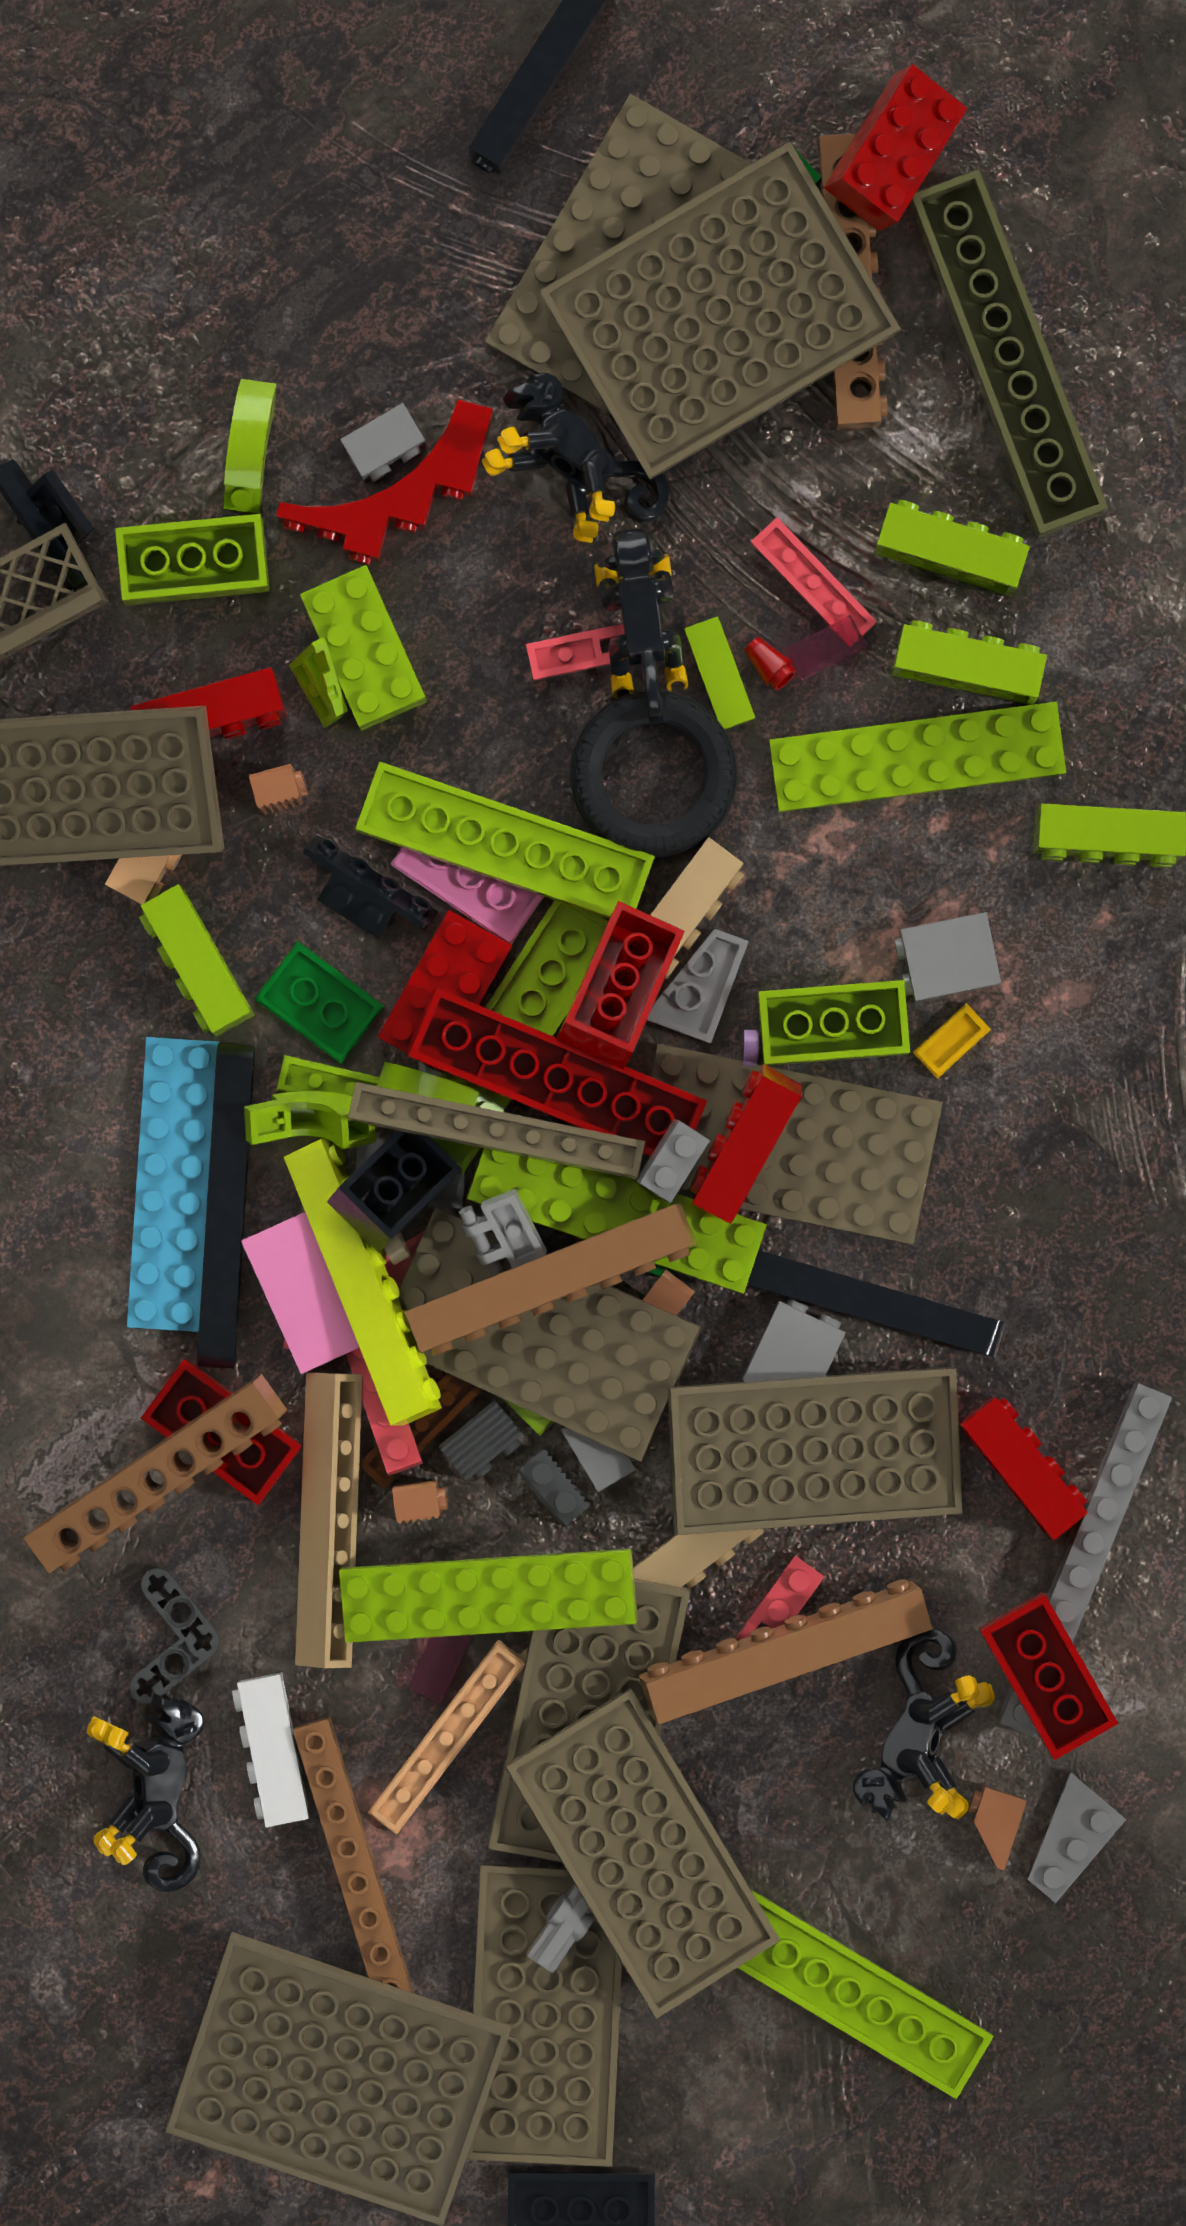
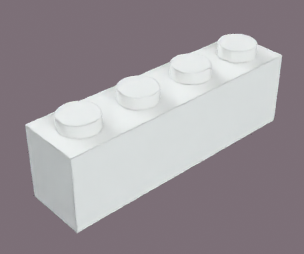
M280 1672L241 1680L237 1683L238 1690H233L232 1694L236 1712L243 1711L245 1726H240L239 1729L243 1748L250 1747L252 1762H247V1771L250 1783H257L259 1798H254L257 1819H264L265 1827L309 1819L311 1814L293 1732L283 1674Z

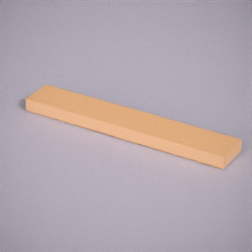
M498 1640L368 1813L397 1835L523 1669L525 1659Z

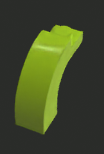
M246 379L240 380L227 449L223 509L260 513L267 445L275 411L277 387L275 383Z
M384 1062L377 1083L378 1087L500 1112L504 1111L507 1102L506 1100L483 1093L478 1089L388 1062Z
M326 1091L286 1092L273 1094L272 1101L244 1106L246 1141L251 1145L294 1136H315L328 1139L341 1149H348L376 1143V1130L373 1125L348 1120L353 1096Z

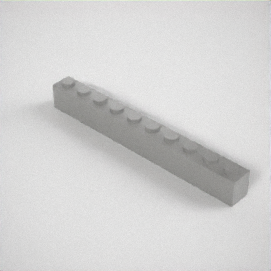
M1139 1383L1133 1384L1087 1497L1088 1502L1084 1505V1508L1088 1514L1077 1522L1047 1595L1050 1604L1072 1642L1172 1400L1171 1396ZM1010 1686L997 1721L1034 1737L1036 1730Z

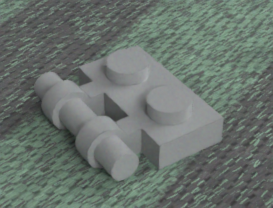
M516 1189L483 1201L481 1209L485 1216H476L472 1206H467L459 1211L463 1221L462 1229L468 1238H472L478 1250L476 1256L481 1265H486L490 1275H496L503 1270L499 1260L507 1257L513 1269L546 1256L547 1249ZM493 1230L499 1243L491 1244L485 1232Z

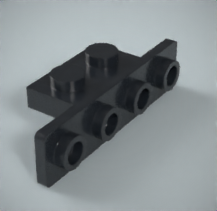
M12 459L0 465V493L33 540L66 523L77 545H79L94 530V527L54 470L43 474L32 485L15 460ZM63 535L50 541L46 556L61 561L65 560L68 545ZM72 555L70 563L78 566L74 556ZM48 561L60 577L63 565ZM68 568L64 582L68 590H74L87 583L81 571Z
M316 835L303 851L304 855L333 872L317 901L377 939L383 934L395 912L423 930L428 928L438 914V911L432 908L427 900L419 896H413L402 889L397 881L389 877H383L372 870L364 860L352 857L339 849V846L330 839Z

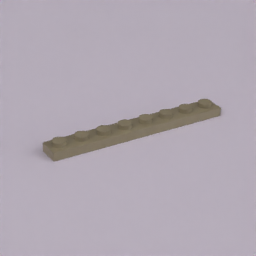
M358 1082L355 1084L348 1116L349 1121L632 1179H638L645 1141Z

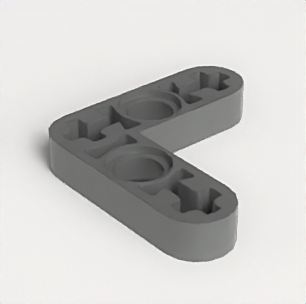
M161 1567L153 1568L145 1573L141 1581V1589L147 1599L179 1637V1640L132 1678L130 1693L136 1701L143 1704L152 1703L153 1696H150L148 1693L139 1694L138 1689L141 1684L138 1680L142 1677L146 1681L153 1678L157 1674L152 1670L153 1666L158 1665L161 1675L170 1681L167 1686L164 1685L163 1680H160L153 1686L155 1694L162 1696L211 1657L220 1645V1635L217 1629L172 1573ZM153 1574L157 1578L166 1577L167 1582L164 1584V1587L169 1594L174 1589L180 1594L171 1599L164 1608L159 1603V1601L165 1599L164 1595L159 1590L151 1592L149 1586L152 1584L150 1577ZM177 1602H184L191 1609L190 1619L185 1623H178L171 1617V1607ZM197 1617H199L203 1624L196 1626L201 1634L205 1635L209 1632L213 1637L209 1642L212 1646L210 1650H207L205 1647L198 1650L194 1645L198 1640L196 1635L190 1631L185 1636L182 1632V1629L191 1626ZM177 1653L184 1658L186 1666L182 1673L171 1674L167 1671L165 1660L168 1655Z

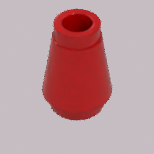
M761 637L755 638L744 649V652L748 655L767 687L772 686L775 691L784 687L797 672L792 666V660Z

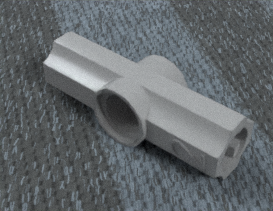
M575 1884L572 1885L567 1894L561 1895L554 1903L547 1915V1924L526 1953L529 1958L552 1973L558 1968L575 1941L578 1942L586 1934L594 1920L593 1914Z

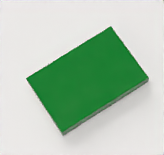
M299 941L295 943L254 998L340 1064L344 1062L385 1007Z

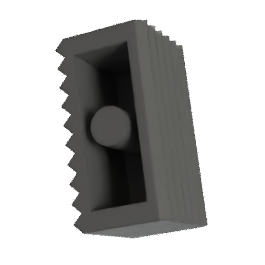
M494 1400L438 1447L465 1480L473 1476L477 1481L493 1468L489 1461L496 1455L501 1453L504 1457H507L521 1445L517 1438L523 1433L499 1403Z
M542 1449L517 1471L564 1528L589 1507V1500H584L585 1495L580 1494V1489H575L576 1483H571V1478L566 1477V1472H561L562 1466H557V1461L552 1460L553 1455H548V1449Z

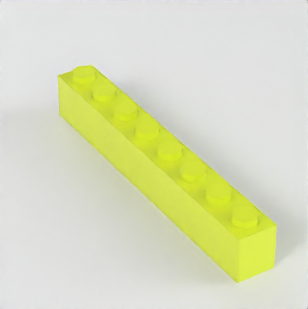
M320 1139L284 1156L390 1425L404 1426L441 1409L442 1407L438 1400L441 1397L440 1390L436 1382L428 1375L425 1367L427 1364L426 1355L424 1352L420 1353L405 1311L402 1310L399 1303L400 1291L394 1279L389 1277L384 1265L386 1264L384 1251L382 1250L378 1253L327 1203L337 1188L349 1177L344 1166L346 1163L344 1151L334 1142Z

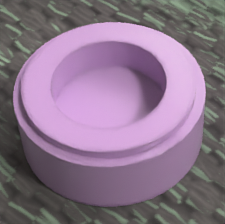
M744 1030L743 1066L758 1065L759 1032L757 1030Z

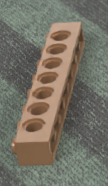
M856 134L819 136L818 153L820 176L822 177L820 183L821 194L846 237L854 238L860 243L861 249L856 254L872 279V273H878L877 251H870V238L876 237V229L858 215L852 218L841 215L838 208L843 203L823 188ZM877 346L867 351L868 357L864 361L856 362L851 360L833 371L836 430L877 428L881 425V417L888 416L886 395H880L879 381H885L884 359H877ZM857 381L865 382L870 388V394L864 398H858L851 393L850 386Z
M260 1374L34 1527L23 1539L48 1573H51L58 1567L64 1572L81 1560L78 1555L87 1548L94 1552L109 1541L107 1534L116 1528L119 1533H122L138 1521L135 1515L144 1509L148 1514L152 1513L166 1502L164 1496L173 1490L177 1495L185 1491L195 1483L192 1478L201 1471L205 1475L210 1474L224 1463L221 1458L229 1452H232L234 1456L243 1452L253 1444L250 1440L251 1437L259 1432L266 1436L282 1424L279 1418L287 1409L264 1376ZM236 1412L245 1413L249 1417L251 1425L245 1426L239 1423L236 1418ZM207 1432L217 1433L221 1438L222 1444L215 1445L211 1443ZM179 1451L187 1452L192 1457L193 1464L183 1463L179 1458ZM150 1471L159 1472L163 1476L164 1484L154 1482L150 1476ZM121 1491H130L135 1497V1503L127 1502L123 1498ZM93 1509L101 1510L106 1515L107 1522L98 1521L93 1514ZM65 1528L75 1531L78 1541L70 1540L65 1534Z
M328 1716L295 1726L293 1729L294 1736L368 1978L415 1994L331 1717Z

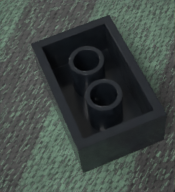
M397 1130L337 1188L327 1203L380 1253L454 1180L462 1168L430 1137Z

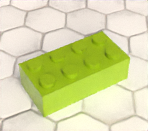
M898 500L897 504L890 502L874 551L875 555L1009 597L1013 596L1018 587L1030 548L1029 545L1023 544L1024 539L1022 537L1005 532L1002 534V537L988 533L989 528L975 522H968L967 526L953 522L954 517L940 511H933L932 515L918 511L919 506L909 501Z
M261 514L115 528L122 601L126 606L270 592L264 525Z
M367 565L300 594L319 639L324 637L339 684L360 731L427 702Z
M912 620L911 625H903L892 667V676L1027 705H1033L1038 699L1047 659L1046 654L1039 653L1040 647L1019 643L1018 648L1004 646L1005 640L992 636H983L982 640L968 638L969 632L955 628H947L946 633L932 630V624Z
M1041 803L1035 810L1033 853L1042 854L1041 860L1063 861V858H1066V855L1078 856V862L1099 863V860H1103V858H1114L1115 865L1134 866L1139 860H1150L1151 867L1172 868V865H1176V862L1186 855V812Z
M179 884L140 905L145 913L139 916L144 928L152 938L158 936L162 946L157 948L167 968L169 967L170 970L176 968L180 978L176 979L175 982L187 1001L194 1000L198 1009L193 1012V1015L205 1033L211 1031L212 1034L218 1037L255 1016L188 895Z
M905 980L770 990L757 993L763 1064L767 1066L899 1056L910 1053Z

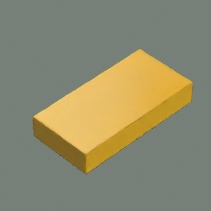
M966 1003L912 1053L938 1079L991 1029Z

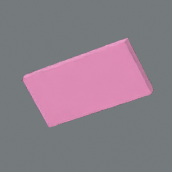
M405 848L400 849L390 864L476 924L511 945L544 898V896Z
M306 1212L241 1241L301 1374L359 1348Z

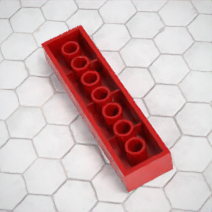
M433 987L406 1052V1056L577 1127L645 1141L643 1154L650 1157L674 1119L696 1130L707 1104V1100L626 1066L623 1070L565 1044L554 1036Z

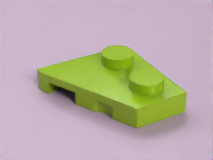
M324 637L312 642L289 664V667L325 728L337 722L348 709Z

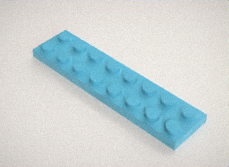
M146 1037L127 1327L199 1332L216 1054L218 1043H220L218 1041Z

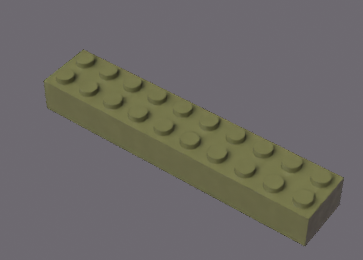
M980 170L972 171L916 192L909 206L1036 540L1104 515L1108 509L1107 503Z

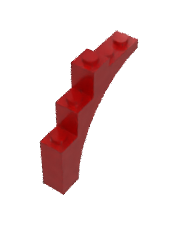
M458 399L449 424L434 449L411 473L393 486L368 498L337 506L307 507L280 502L276 514L277 520L283 522L282 528L292 532L303 533L305 528L317 531V537L326 541L338 543L339 537L345 539L342 549L344 554L350 555L349 561L367 566L370 565L371 561L379 563L390 521L396 523V529L416 533L417 528L426 529L436 489L442 490V496L453 500L462 501L463 496L472 497L494 415L493 408Z

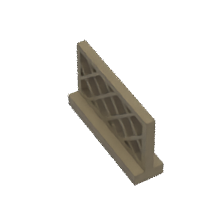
M66 523L0 558V568L11 563L9 571L0 569V573L7 575L0 596V620L6 602L24 607L19 623L10 626L0 622V627L6 628V630L0 633V661L109 602L104 590L99 587ZM60 535H63L68 545L64 561L46 556L50 541ZM42 546L40 554L32 552L33 550ZM26 554L39 558L33 579L15 573L19 558ZM72 555L74 556L78 566L70 563ZM45 560L63 565L57 586L39 581ZM68 568L81 571L88 585L76 592L64 589L63 585ZM13 577L31 582L25 603L7 598ZM37 584L55 590L52 604L45 609L31 605ZM61 592L70 594L67 597L59 600ZM30 609L38 611L34 615L28 617Z

